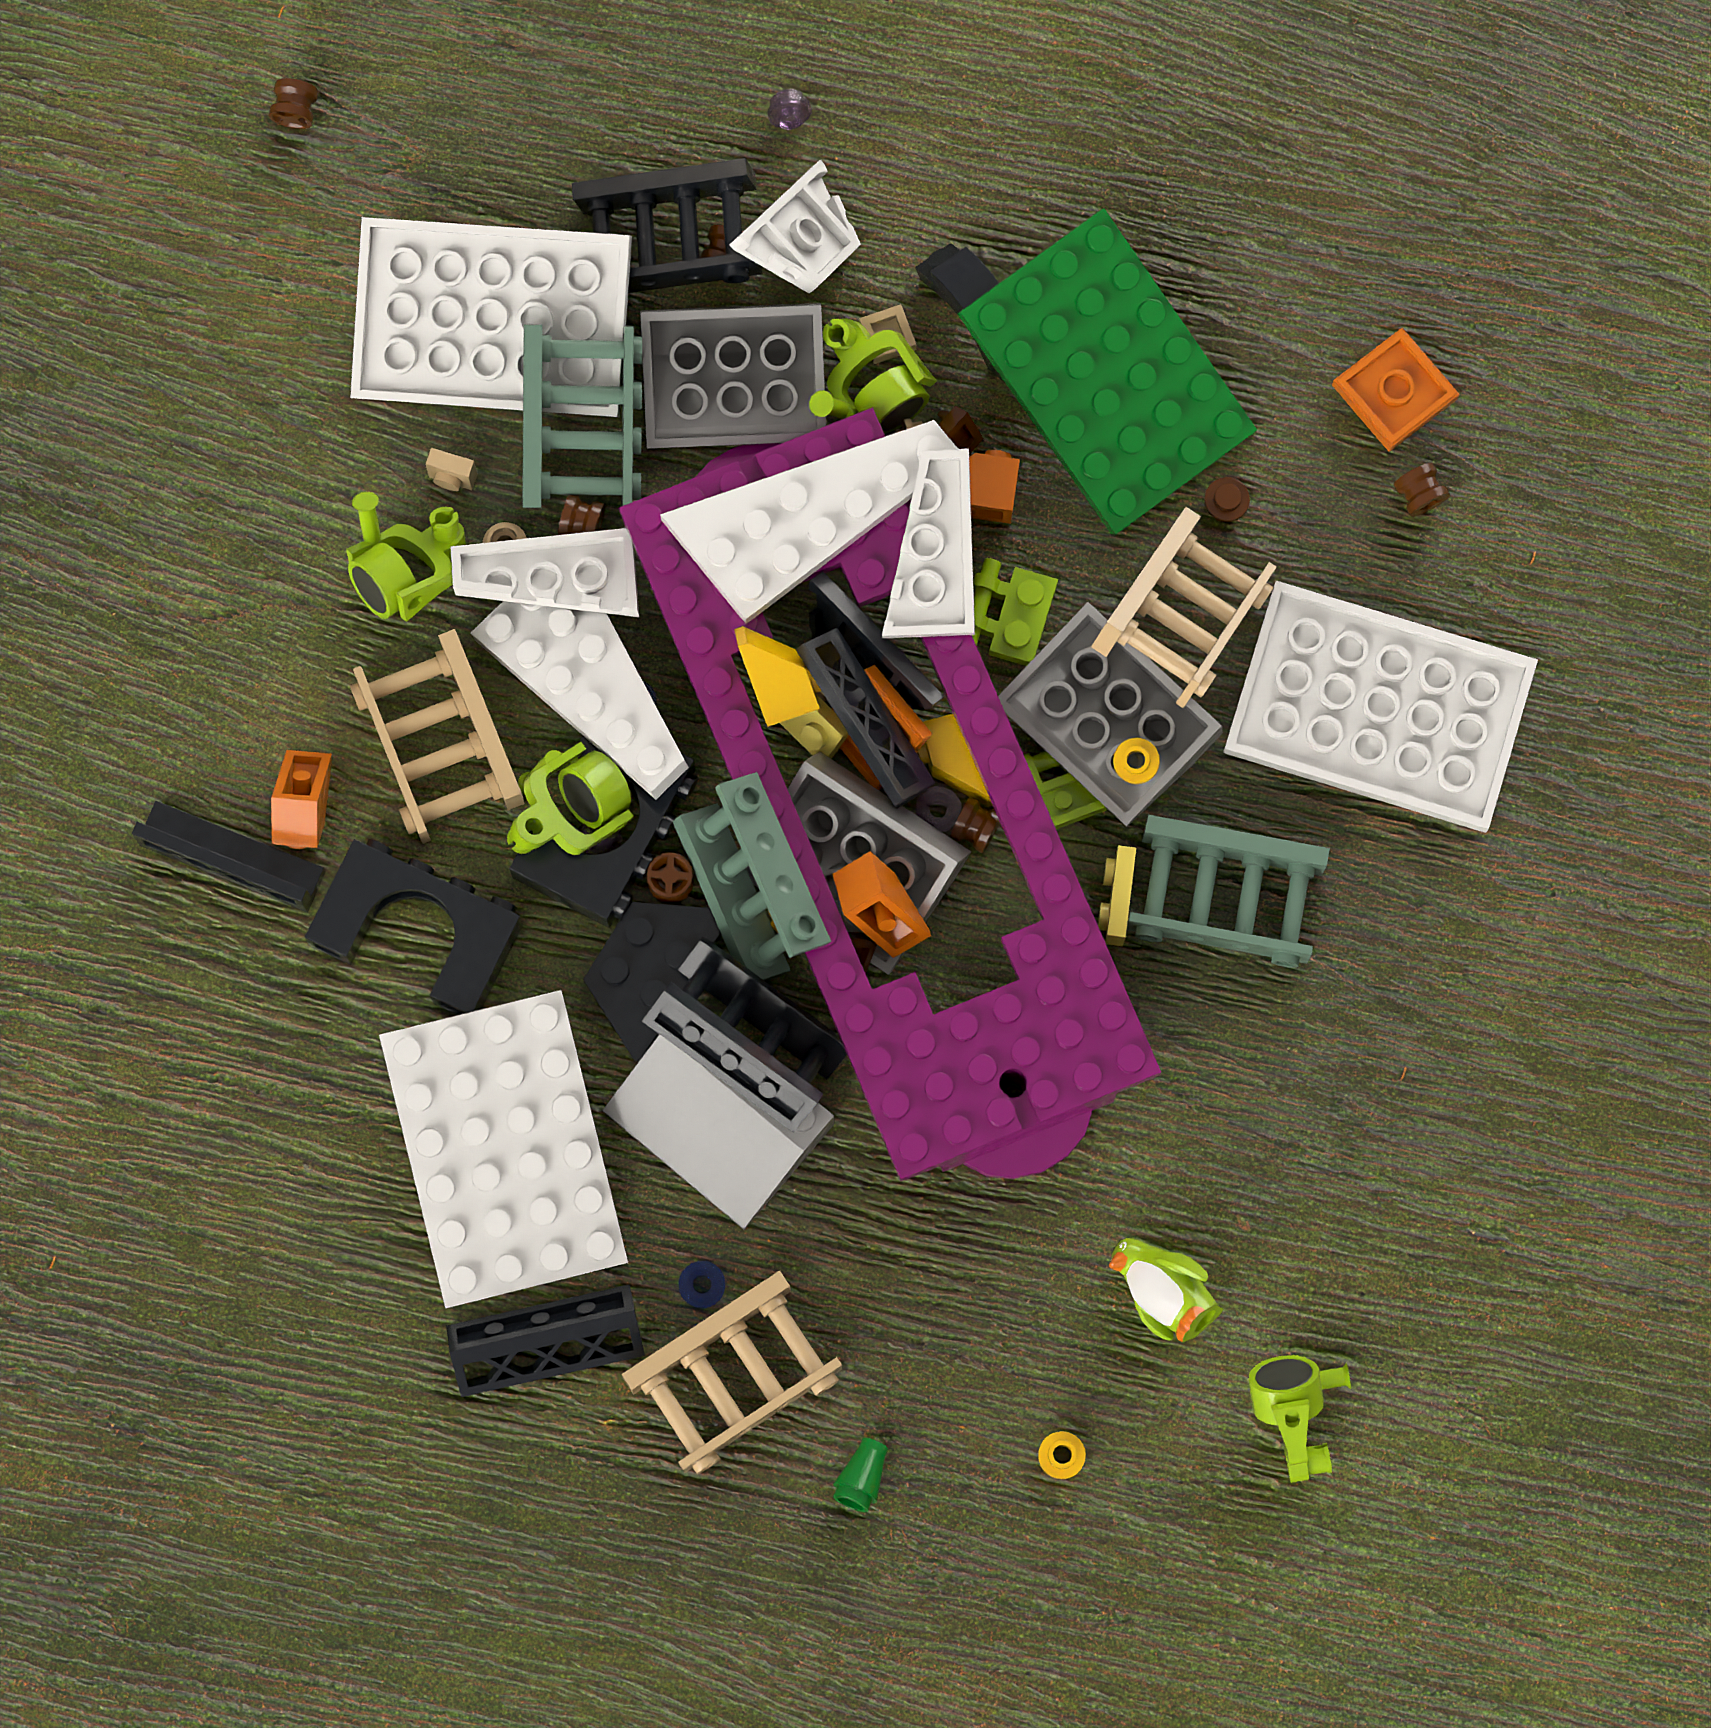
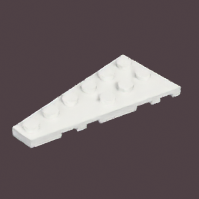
M935 420L666 512L660 515L661 521L745 624H747L908 502L913 495L922 450L958 448Z
M503 601L471 632V635L478 644L596 748L609 757L654 799H657L689 768L607 613Z

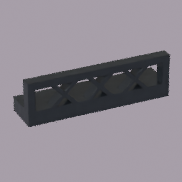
M838 628L818 636L796 649L896 809L909 803L935 784L932 776L871 683L868 675Z
M155 801L146 823L143 824L137 821L132 831L133 837L141 847L307 913L326 873L324 867L158 801Z
M630 1284L446 1325L449 1352L461 1397L645 1356ZM629 1328L632 1343L613 1347L603 1342V1339L609 1332ZM576 1340L586 1345L580 1354L566 1357L556 1352L563 1342ZM529 1350L539 1355L533 1365L519 1367L510 1362L516 1353ZM484 1361L494 1366L486 1376L467 1380L465 1364Z

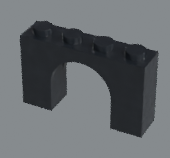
M582 736L579 742H582L586 750L578 759L594 750L601 752ZM682 754L689 768L657 799H654L620 769L629 789L639 803L640 815L633 834L617 849L597 855L583 853L572 855L563 850L556 841L550 840L529 853H517L509 868L512 878L610 928L615 917L621 920L630 906L634 896L629 894V891L636 878L644 880L647 876L649 864L655 858L651 851L658 838L665 841L674 827L673 821L677 818L672 812L680 798L687 801L697 784L699 777L694 775V759Z
M354 839L305 935L309 946L351 965L371 924L382 910L395 902L406 899L429 901L442 908L453 921L455 931L452 950L430 993V998L433 1004L457 1015L482 1010L523 926L520 915L515 913L517 907L496 896H492L491 901L485 900L474 894L476 891L475 887L458 878L451 877L450 881L446 882L433 876L435 870L417 859L410 858L408 863L391 856L393 850L378 841L368 839L367 843L364 844Z

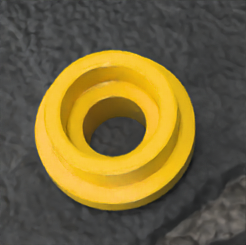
M1131 738L1125 740L1117 747L1114 753L1113 764L1116 773L1122 780L1130 784H1143L1156 775L1160 765V758L1157 749L1151 742L1143 738ZM1135 752H1139L1145 757L1144 765L1138 769L1131 768L1127 763L1128 757Z
M1064 1431L1055 1432L1047 1436L1041 1443L1038 1452L1041 1468L1046 1474L1056 1479H1068L1075 1476L1082 1469L1086 1458L1085 1448L1081 1440L1074 1434ZM1059 1446H1064L1071 1452V1459L1065 1464L1058 1463L1053 1457V1451Z

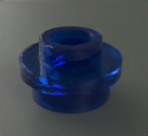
M697 1261L691 1263L680 1275V1294L693 1307H711L720 1301L725 1292L726 1283L724 1275L711 1262ZM699 1277H706L711 1281V1288L706 1293H698L693 1288L694 1281Z

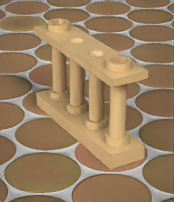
M1187 507L1184 508L1091 646L1107 657L1116 642L1122 646L1128 643L1188 683L1176 701V704L1184 708L1193 693L1202 698L1216 677V674L1209 669L1251 605L1258 610L1261 608L1274 588L1267 581L1276 569V566L1269 562L1255 581L1196 541L1198 537L1191 533L1201 516ZM1177 555L1181 559H1184L1185 556L1244 594L1246 597L1238 609H1235L1178 571L1179 565L1172 561L1174 556ZM1155 584L1162 588L1168 585L1225 623L1227 626L1217 639L1157 599L1159 594L1152 590ZM1136 612L1143 617L1148 614L1207 653L1200 667L1197 668L1137 628L1139 623L1132 619Z
M455 629L438 635L442 650L435 652L436 657L370 683L367 682L362 667L358 666L353 668L358 683L350 685L359 711L366 708L370 711L407 806L400 808L399 811L408 834L418 832L422 844L431 841L425 823L490 797H493L494 801L503 798L507 810L525 804ZM441 674L444 677L454 676L459 690L451 693L452 698L384 724L375 700ZM460 715L461 719L470 716L475 731L468 734L469 739L406 764H400L391 741ZM473 756H476L477 759L487 758L492 772L484 775L486 780L417 807L408 782Z
M781 1271L770 1276L621 1374L633 1395L640 1390H643L645 1395H652L689 1452L688 1456L678 1461L684 1473L692 1468L696 1474L702 1473L721 1459L717 1454L718 1451L812 1390L815 1396H818L839 1381L835 1375L842 1370V1364L836 1357L823 1365L784 1306L787 1303L784 1296L791 1292ZM759 1312L762 1313L764 1318L770 1317L808 1375L786 1391L783 1390L745 1332L748 1329L745 1321ZM719 1338H722L724 1343H731L768 1400V1403L747 1417H744L706 1359V1356L709 1354L706 1347ZM681 1363L685 1369L690 1368L729 1427L706 1444L666 1384L669 1381L666 1373Z

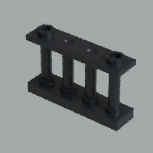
M746 158L572 183L573 201L584 215L592 216L593 233L611 234L610 215L614 213V210L627 208L635 210L639 267L630 268L628 293L719 280L727 283H742L748 281L750 276L763 274L761 265L736 252L730 246L742 233L740 197L744 192L757 190L755 172ZM718 196L722 198L726 255L700 259L696 203L700 201V198ZM674 202L679 207L682 261L656 265L653 209L657 207V204Z
M703 936L678 969V971L689 978L683 989H680L670 982L642 1022L794 1133L823 1095L822 1092L811 1085L816 1074H820L827 1080L847 1055L840 1036ZM704 990L727 1006L720 1017L697 1001ZM742 1018L765 1034L758 1045L735 1029ZM779 1046H782L802 1061L796 1073L773 1057Z

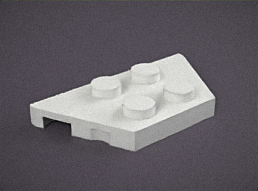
M821 160L812 166L730 244L736 252L809 294L861 245L853 226L846 218V210L839 195L830 197L821 177L828 171Z

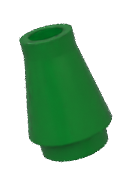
M862 1438L858 1449L833 1483V1486L836 1488L833 1498L838 1503L859 1512H868L870 1505L877 1503L888 1447L876 1440Z

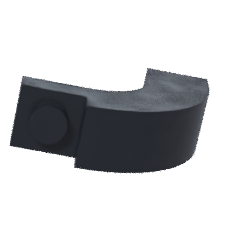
M952 243L934 251L928 259L915 267L920 280L944 299L956 314L999 283L967 247L959 250ZM974 339L987 368L1004 382Z

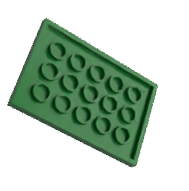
M1104 208L1093 214L957 313L1111 535H1116L1257 431L1250 418Z

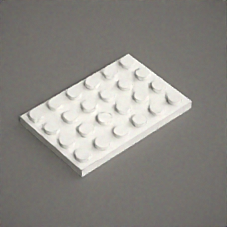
M362 217L350 398L523 410L524 324L543 325L542 335H551V340L623 341V327L626 326L632 236ZM551 358V362H542V381H551V385L622 386L623 359ZM551 403V408H542V412L620 417L621 404Z
M1276 581L1223 753L1486 833L1494 813L1538 659Z
M562 990L379 1035L445 1308L628 1263Z

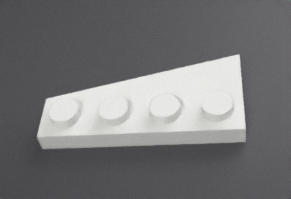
M969 449L922 450L882 638L975 635Z
M626 528L451 546L452 578L455 595L639 617L635 550Z

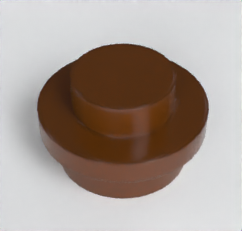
M1223 477L1209 485L1205 493L1204 503L1206 510L1214 519L1221 522H1233L1240 519L1248 510L1250 495L1242 482L1235 478Z

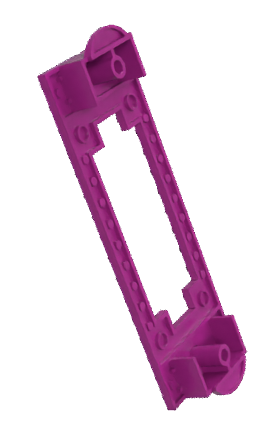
M872 407L784 443L746 444L734 447L709 461L695 478L621 506L619 511L730 777L733 780L755 772L758 773L830 937L831 942L829 944L804 953L900 1182L938 1166L941 1167L942 1172H945L962 1164L986 1177L1017 1179L1042 1173L1067 1158L1085 1136L1093 1110L1113 1103L1118 1092L1160 1076L1161 1070L972 635L920 638L1042 921L1001 937V942L1018 979L1017 981L933 1014L915 972L874 989L871 988L732 659L741 655L734 631L736 628L744 626L773 639L763 612L745 624L661 521L660 516L666 512L885 437ZM912 498L801 583L813 579L821 572L826 574L841 568L858 608L890 596L897 572ZM1005 1083H1015L1022 1089L1023 1094L1015 1098L1008 1097L1001 1090L1000 1086Z

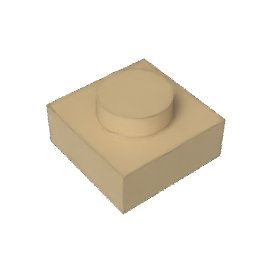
M901 304L859 318V322L871 336L883 330H893L902 334L914 351L916 350V342ZM892 349L874 358L873 363L877 364L900 356L897 349Z
M430 449L426 468L429 478L434 479V484L450 491H459L460 487L469 490L473 489L478 475L474 460L438 449Z

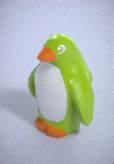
M1134 1238L1121 1240L1113 1250L1109 1267L1124 1276L1142 1322L1152 1333L1162 1339L1172 1340L1174 1338L1173 1332L1176 1333L1177 1339L1181 1342L1193 1339L1222 1313L1223 1309L1216 1303L1201 1282L1208 1280L1207 1272L1191 1257L1181 1253L1168 1252Z

